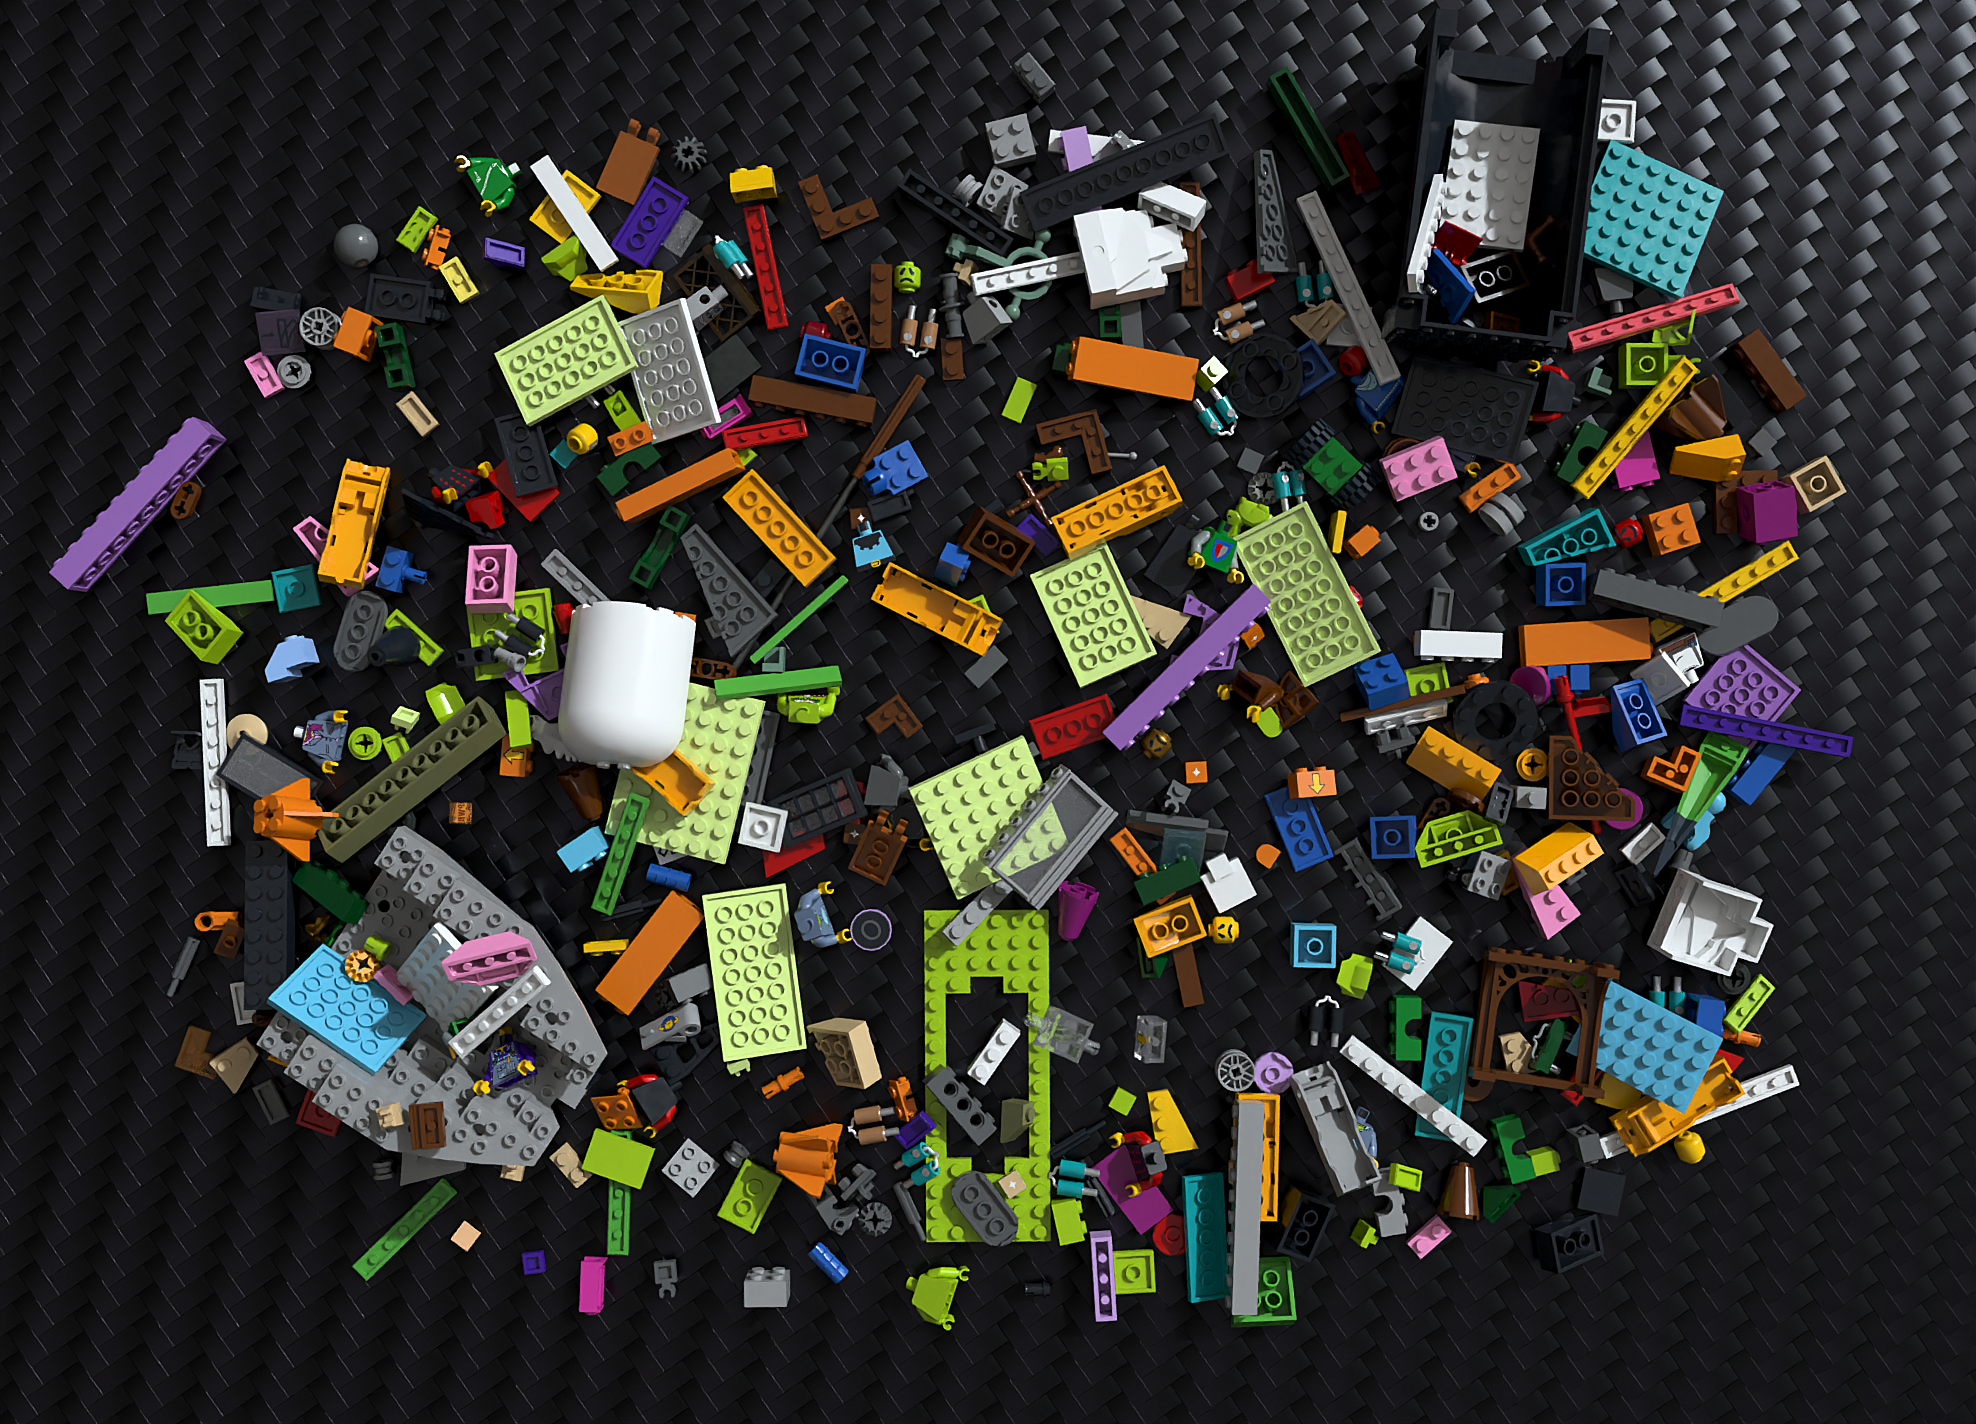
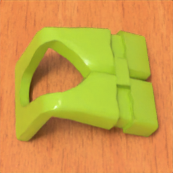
M1692 310L1691 319L1654 329L1652 343H1668V346L1688 345L1691 339L1696 310ZM1690 326L1687 338L1679 334V329Z

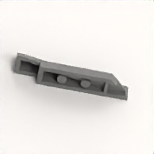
M1127 810V827L1217 853L1224 851L1228 837L1227 830L1208 828L1209 820L1183 816L1172 817L1167 814Z

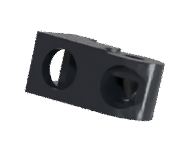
M488 644L454 651L456 668L497 664L498 660L494 658L495 645Z

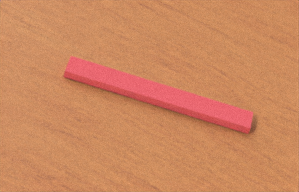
M1733 283L1568 332L1567 340L1572 353H1576L1690 319L1692 310H1696L1695 317L1737 305L1740 300Z

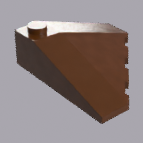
M1549 736L1545 819L1635 821V800L1629 794L1626 796L1618 788L1619 784L1609 773L1604 774L1597 766L1598 762L1587 751L1584 753L1575 744L1577 741L1572 736Z

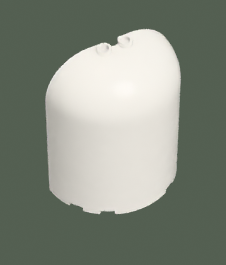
M593 602V606L581 604L576 607V610H572L558 714V730L564 746L574 757L585 763L597 765L598 768L609 769L610 764H618V769L630 770V767L655 765L666 759L676 749L683 734L696 628V623L685 615L679 617L673 614V611L661 607L655 611L652 608L646 607V604L631 602Z

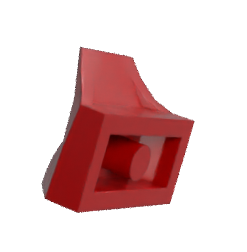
M1605 696L1576 699L1571 703L1574 717L1612 712L1611 704Z

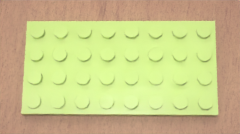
M1307 501L1233 538L1237 540V553L1252 583L1272 601L1268 605L1270 609L1267 613L1304 687L1381 651Z
M785 883L702 895L723 1061L807 1049Z

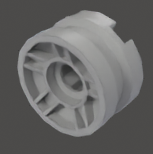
M969 174L955 189L952 198L959 200L961 204L968 207L979 195L983 185L980 182H976L975 178Z

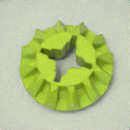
M360 727L351 733L348 746L350 752L356 758L368 760L376 757L381 751L382 740L380 734L374 728ZM365 737H367V741L373 742V744L367 746V749L363 745H358V743L365 740Z

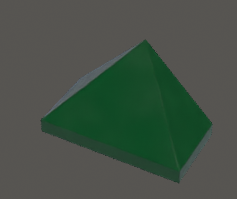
M1140 936L1136 937L1142 978L1161 977L1171 952L1166 951L1148 958Z
M1513 1185L1483 1186V1215L1493 1224L1521 1194Z

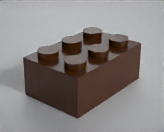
M978 506L956 540L964 550L1011 577H1014L1036 543L1030 535L981 506Z

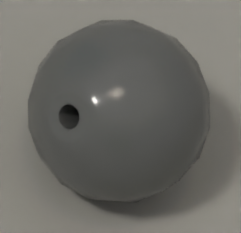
M350 224L342 227L336 233L334 252L339 260L349 267H365L376 258L378 242L372 231L360 224Z

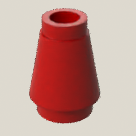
M570 603L554 605V611H552L561 634L570 632L573 610Z

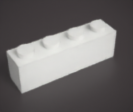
M1418 630L1415 631L1414 656H1421V660H1434V656L1441 657V661H1454V657H1461V661L1474 662V658H1482V662H1494V659L1502 658L1503 633Z

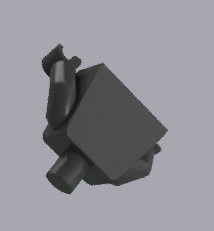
M882 753L879 754L881 761L876 763L879 766L871 765L864 804L871 808V813L868 817H878L881 810L888 813L894 812L897 806L904 805L905 799L913 800L908 789L910 787L907 786L908 777L903 775V770L891 760L889 755Z

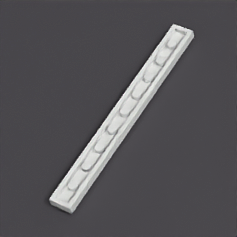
M1314 191L1297 198L1298 208L1380 386L1399 379L1401 376L1385 340L1381 339V331L1317 192Z
M1788 1064L1741 1082L1740 1085L1746 1093L1745 1095L1728 1105L1717 1107L1697 1119L1692 1126L1798 1086L1799 1082L1793 1066ZM1616 1130L1599 1137L1603 1155L1606 1159L1628 1151Z

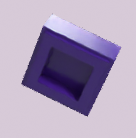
M544 1250L523 1252L521 1254L524 1275L546 1271Z

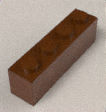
M871 264V352L892 353V264Z
M1759 328L1751 331L1730 346L1733 349L1735 358L1743 363L1746 373L1754 378L1759 391L1767 396L1770 400V406L1775 411H1778V413L1788 410L1807 396Z

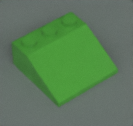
M1290 1256L1259 1258L1257 1315H1232L1230 1313L1231 1327L1294 1325L1297 1318Z

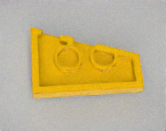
M1168 1089L1147 1092L1154 1138L1158 1140L1162 1153L1168 1154L1198 1149Z

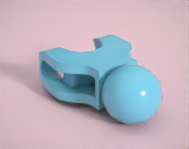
M1720 792L1684 839L1683 844L1688 851L1697 849L1709 838V825L1715 818L1713 814L1723 811L1726 805V799L1722 792ZM1674 806L1662 818V826L1670 829L1678 806Z

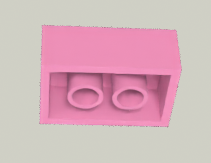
M1440 436L1379 460L1392 497L1397 502L1457 478L1444 439Z
M511 545L469 546L465 605L472 614L514 612L517 554Z

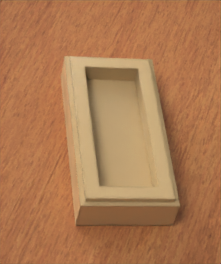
M412 391L396 404L422 437H425L440 425Z

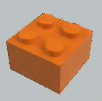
M348 307L341 317L342 325L340 330L334 335L333 346L346 354L370 363L378 342L375 327L384 325V323L371 315Z
M1689 503L1640 517L1652 556L1662 555L1701 542Z

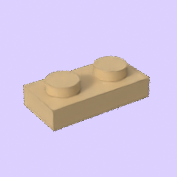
M567 1142L549 1157L576 1188L594 1174L581 1169L584 1161Z

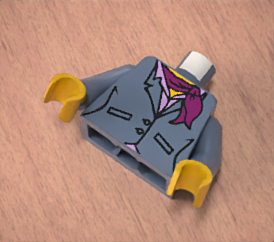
M347 710L327 711L319 714L314 720L307 722V727L296 726L294 730V738L304 740L302 749L307 751L308 756L325 773L335 774L332 771L333 765L338 766V763L332 761H340L348 726L347 720L343 718L344 714L348 713Z

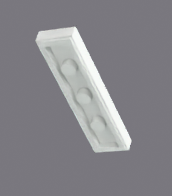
M1446 698L1365 716L1364 730L1366 735L1374 734L1382 729H1395L1396 725L1405 723L1407 726L1447 716Z

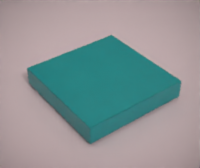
M314 564L271 572L279 613L323 605Z

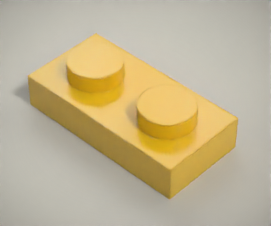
M629 939L587 942L584 944V953L590 952V956L603 955V951H611V954H622L629 947Z

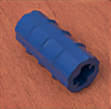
M651 863L647 872L646 882L687 892L692 876L689 873L682 872V870L678 871Z
M820 1241L814 1244L807 1252L813 1263H816L835 1284L840 1282L848 1273V1269Z

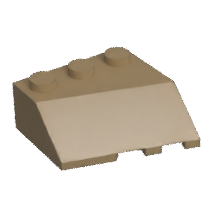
M834 1018L806 1027L808 1032H813L818 1042L815 1045L818 1050L823 1051L826 1057L825 1064L836 1085L866 1089L882 1078L866 1021Z

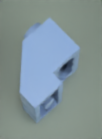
M297 635L284 638L285 642L277 645L265 669L268 683H285L303 677L301 668L320 663L313 640L304 638V636L297 637Z

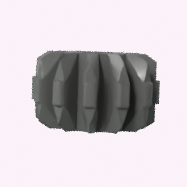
M687 136L684 137L685 142L683 143L677 140L679 147L673 146L672 150L675 153L671 155L672 160H675L674 165L676 168L681 167V171L684 173L688 168L690 173H694V167L701 170L702 168L699 163H706L704 156L707 155L706 150L703 149V143H697L695 137L689 141ZM690 152H692L693 156L689 155L688 158H686L685 154H690Z

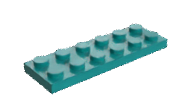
M1431 1011L1421 1089L1460 1118L1474 1018ZM1417 1113L1415 1136L1454 1142Z
M1219 1171L1182 1176L1188 1301L1195 1303L1225 1298L1226 1295H1229V1287L1226 1286L1228 1265L1223 1173Z

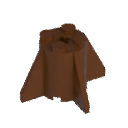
M1713 374L1697 384L1690 379L1654 421L1652 426L1682 438L1690 444L1719 438L1724 433L1722 428L1726 424L1727 419L1718 379Z

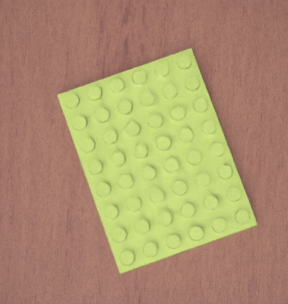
M689 682L684 729L681 740L676 748L716 782L715 786L690 815L683 816L644 779L631 770L620 769L605 833L615 836L629 793L633 792L651 799L637 842L725 864L766 701L750 697L717 700L714 688ZM657 781L659 785L665 788L659 781Z

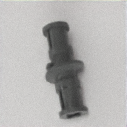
M958 273L940 275L943 283L942 293L944 301H941L940 304L945 306L939 308V311L946 313L945 321L948 333L946 338L964 337L959 307L965 305V302L959 301Z

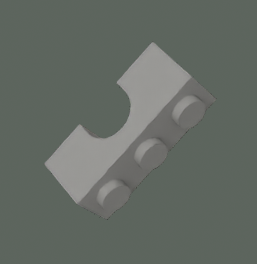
M1390 1167L1378 1169L1382 1179L1370 1185V1190L1374 1196H1388L1389 1203L1385 1209L1374 1211L1377 1231L1381 1237L1406 1233L1405 1226H1408V1219L1406 1213H1403L1402 1206L1405 1205L1403 1194L1399 1193V1187L1388 1184Z

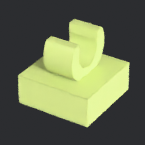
M400 706L392 715L391 723L395 724V730H398L400 727L406 728V733L408 734L419 720L420 713Z
M749 1058L726 1061L730 1074L735 1073V1075L740 1076V1070L745 1068L747 1072L750 1071Z

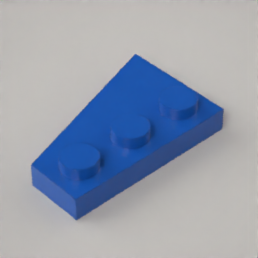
M1438 248L1431 250L1430 257H1427L1428 265L1425 272L1433 288H1437L1442 298L1440 300L1442 307H1446L1450 314L1448 317L1450 323L1454 324L1460 319L1476 290Z

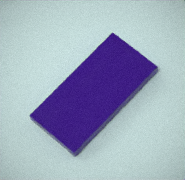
M653 176L610 245V248L647 270L690 199Z

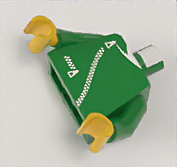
M458 156L455 159L454 163L460 162L462 164L457 167V171L463 172L466 167L468 168L467 172L484 200L480 210L488 209L485 213L486 217H490L493 211L496 212L509 206L515 195L514 192L517 190L512 179L522 173L516 162L504 167L499 159L466 158Z

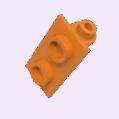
M436 225L434 229L430 228L427 240L430 241L428 249L424 248L421 260L424 261L423 267L431 264L430 268L437 271L439 266L442 265L445 253L438 251V248L447 249L451 237L449 234L450 230L442 228L439 231V225Z
M646 421L607 437L615 456L654 441L652 437L653 431L651 427H648Z
M903 1076L898 1078V1081L889 1080L890 1086L888 1090L890 1096L895 1101L896 1106L894 1109L896 1116L900 1120L908 1122L909 1119L917 1115L918 1110L913 1097L906 1100V1096L912 1094L909 1080H906V1077Z

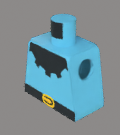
M869 521L857 524L860 537L854 538L852 541L858 573L896 560L881 530L872 533Z

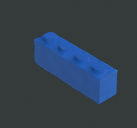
M1767 742L1757 743L1752 749L1753 753L1751 756L1742 761L1740 769L1733 775L1724 790L1742 805H1751L1797 748Z

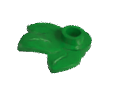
M339 922L323 943L331 949L338 939L339 933L348 922Z

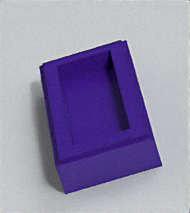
M1031 513L1017 527L1030 535L1036 542L1034 547L1045 557L1060 543Z
M922 1110L899 1128L898 1135L893 1136L908 1150L937 1125Z

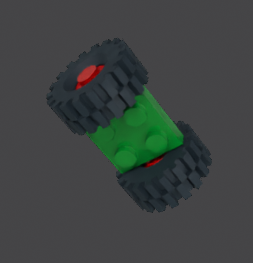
M1320 417L1283 456L1298 470L1303 466L1332 495L1330 501L1340 511L1348 513L1378 484L1382 476L1368 463L1362 465L1332 437L1335 431Z

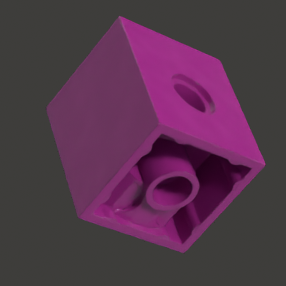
M1774 480L1736 487L1739 536L1747 539V541L1756 543V545H1767L1769 541L1773 540L1779 542L1788 541L1790 537L1798 536L1797 503L1794 486Z

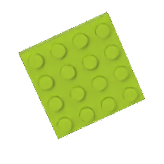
M550 588L515 592L514 612L511 613L520 619L524 616L545 629L543 635L545 650L543 653L539 652L535 656H529L522 669L524 675L560 670ZM467 607L472 648L489 644L495 645L496 649L503 647L511 652L504 647V641L494 636L498 629L508 636L514 634L534 647L532 653L541 649L540 643L542 640L540 639L536 643L515 629L516 624L505 618L507 613L472 614ZM498 660L497 664L474 666L476 681L505 678L502 673L512 668Z

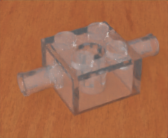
M1048 1006L1044 1018L1031 1012L1026 1015L1027 1018L1033 1021L1025 1019V1025L1038 1030L1033 1045L1076 1063L1079 1062L1083 1050L1091 1055L1098 1053L1092 1047L1099 1049L1100 1044L1088 1039L1094 1024L1052 1006Z

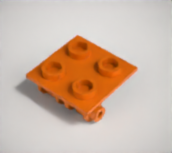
M625 1087L619 1088L617 1096L591 1098L606 1130L643 1127L640 1119L641 1114L637 1110L634 1099L630 1096L629 1089Z

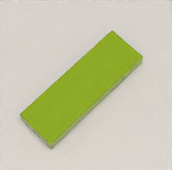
M396 609L386 620L385 627L387 629L393 626H405L412 630L414 636L420 640L421 650L419 658L428 666H431L444 652L441 647L400 610Z
M518 690L505 692L511 750L533 747L528 700Z
M1756 974L1748 988L1740 994L1726 1012L1722 1022L1735 1034H1740L1775 987L1761 974Z

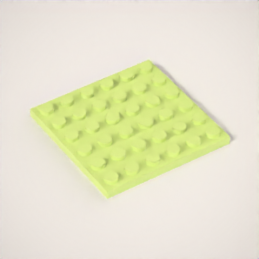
M1024 736L1013 739L908 788L957 900L1001 880L980 860L983 858L985 851L994 845L997 837L1009 827L1011 820L1019 815L1024 809L1025 803L1035 796L1038 788L1043 784ZM1052 803L1048 805L998 865L997 868L1006 876L1064 850L1069 844Z

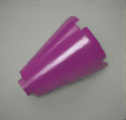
M1063 881L1059 885L1058 934L1063 940L1073 941V939L1078 938L1099 896V892L1095 893L1096 889L1080 882L1068 885V881Z

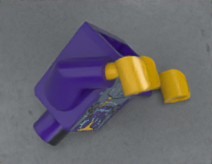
M512 1034L501 1035L499 1037L501 1047L490 1052V1061L486 1074L482 1080L477 1081L473 1085L472 1089L480 1096L482 1092L484 1094L489 1093L490 1086L505 1090L537 1075L538 1072L534 1064L537 1057L536 1052L525 1043L513 1041Z

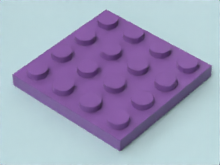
M1745 645L1727 655L1718 656L1682 701L1690 706L1775 722L1801 690L1750 646ZM1722 734L1749 747L1747 753L1758 742L1756 740Z

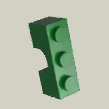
M1392 995V1001H1389V1012L1392 1013V1021L1389 1022V1033L1392 1034V1042H1389V1054L1395 1060L1421 1061V1039L1417 1036H1407L1405 1033V1025L1408 1021L1421 1019V998L1417 995Z
M1510 1114L1492 1119L1490 1133L1497 1142L1495 1151L1498 1159L1502 1160L1503 1166L1500 1168L1503 1178L1507 1179L1511 1184L1536 1178L1531 1157L1526 1153L1520 1155H1513L1512 1153L1513 1143L1525 1138L1520 1117L1516 1114Z

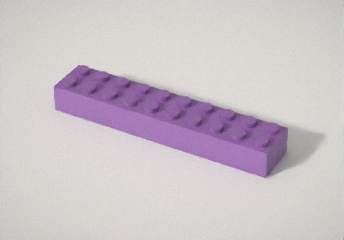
M194 417L187 419L182 424V429L168 439V444L154 454L153 460L140 469L139 475L135 480L126 484L124 492L110 502L111 506L96 517V522L82 532V537L77 542L68 547L64 557L54 562L53 568L49 573L68 590L87 592L173 499L180 485L183 482L189 481L227 439L208 422Z
M1255 584L1249 586L1102 733L1119 750L1122 748L1127 750L1135 742L1133 738L1137 734L1142 735L1150 727L1148 723L1152 719L1158 720L1165 713L1163 708L1167 704L1172 706L1180 698L1178 693L1182 689L1187 691L1195 683L1193 679L1197 675L1199 677L1202 676L1210 668L1208 664L1212 660L1214 662L1218 661L1225 654L1223 649L1227 645L1232 647L1240 639L1238 634L1241 631L1245 633L1255 624L1253 619L1257 616L1259 618L1262 617L1270 609L1268 605L1272 601Z

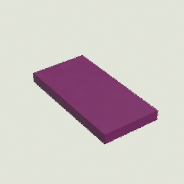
M1124 1143L1090 1167L1091 1169L1100 1170V1175L1097 1178L1140 1235L1174 1210L1157 1186L1146 1191L1141 1190V1194L1128 1197L1133 1194V1189L1131 1187L1125 1189V1187L1133 1183L1139 1184L1128 1149Z

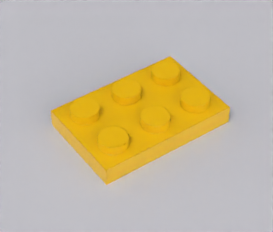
M566 170L562 177L587 214H589L601 198V195ZM548 194L529 220L562 244L574 234V231Z

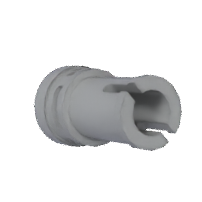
M498 647L494 652L495 659L506 663L508 667L516 672L521 671L526 664L524 656L511 653L503 647Z

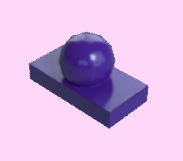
M486 237L482 240V260L490 261L497 268L510 266L522 269L524 267V247Z

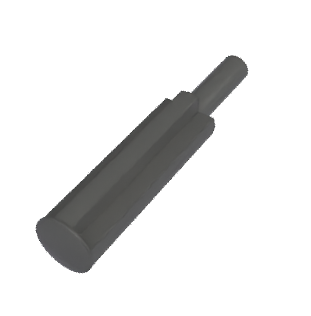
M188 936L172 972L173 980L166 994L168 997L173 996L179 980H183L200 943V940L195 937Z
M899 1181L893 1185V1189L909 1224L914 1225L920 1240L925 1241L926 1236L919 1223L921 1220L908 1189L903 1185L904 1181Z

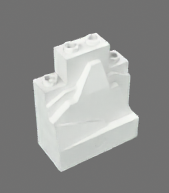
M1116 208L1073 216V235L1077 238L1090 293L1091 309L1164 294L1165 286H1168L1166 273L1184 270L1185 262L1188 261L1186 249H1182L1181 242H1183L1182 231L1177 230L1176 223L1154 227L1153 218L1148 216L1147 209L1125 212L1123 208Z
M1678 868L1647 945L1670 959L1731 976L1738 958L1758 963L1774 925L1756 917L1762 899Z

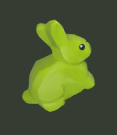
M1240 497L1235 510L1230 509L1226 512L1227 522L1233 525L1228 536L1234 538L1240 535L1241 526L1243 525L1254 528L1273 518L1269 514V507Z

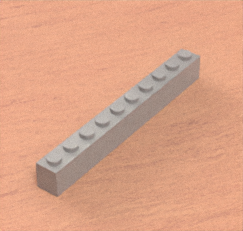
M1235 1099V1105L1232 1106V1118H1235V1126L1231 1127V1138L1234 1139V1147H1231L1230 1158L1233 1160V1168H1230V1181H1233L1232 1189L1229 1190V1202H1232V1211L1229 1210L1228 1212L1231 1232L1227 1234L1228 1245H1230V1253H1227V1265L1230 1266V1272L1226 1274V1286L1229 1287V1295L1225 1296V1306L1232 1315H1257L1264 1103L1261 1100Z

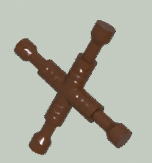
M1552 215L1548 216L1546 221L1532 233H1529L1527 229L1525 233L1522 253L1529 247L1532 253L1536 254L1541 265H1545L1548 259L1540 252L1541 249L1535 240L1544 233V230L1549 225L1555 222Z
M1019 471L1015 474V477L1020 480L1028 498L1020 502L1017 507L1005 511L1009 518H1012L1018 511L1025 510L1033 505L1038 515L1040 514L1043 518L1046 528L1052 525V521L1044 512L1045 509L1040 500L1048 496L1053 490L1060 489L1062 484L1057 480L1047 489L1044 488L1035 493L1031 485L1026 482L1023 472Z

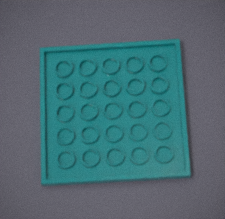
M1611 140L1607 144L1592 181L1583 257L1679 300L1683 295L1724 191Z

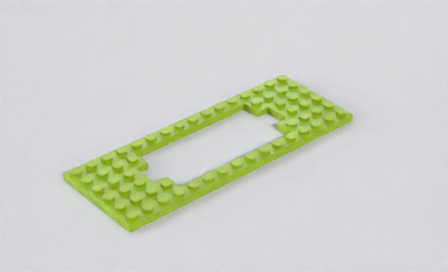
M993 909L957 947L941 932L962 910H924L925 1077L940 1064L946 1068V993H970V977L1003 976V993H1028L1029 1101L1034 1102L1035 1109L1033 1123L1029 1126V1157H1004L1005 1173L985 1175L1013 1209L1018 1218V1230L1013 1241H1051L1049 1178V910ZM925 1085L926 1114L937 1125L926 1135V1144L934 1152H938L939 1157L937 1160L940 1169L939 1175L926 1182V1242H984L956 1207L952 1199V1185L955 1179L966 1171H972L971 1157H947L946 1109ZM930 1153L926 1157V1164L934 1161L935 1155ZM1016 1169L1027 1188L1009 1199L998 1179Z

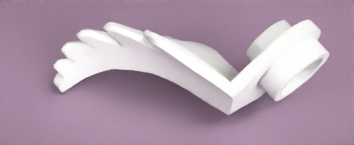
M530 715L532 738L541 743L546 754H551L555 750L558 759H561L565 754L567 761H570L572 757L573 762L577 760L581 762L564 746L559 735L558 723H548L538 715Z

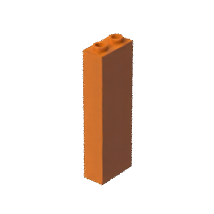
M1076 337L1070 344L1072 356L1071 362H1068L1066 368L1068 380L1185 402L1192 401L1199 359L1085 337Z
M726 448L615 502L618 507L616 508L617 515L624 522L638 523L666 509L668 505L673 506L745 471V467L737 451Z
M1648 617L1518 626L1521 667L1651 659L1653 653V645L1650 642L1649 635L1652 632V625Z
M672 890L595 989L598 992V997L605 1002L610 1001L614 1004V1009L620 1014L629 1015L705 918L704 911L677 890Z

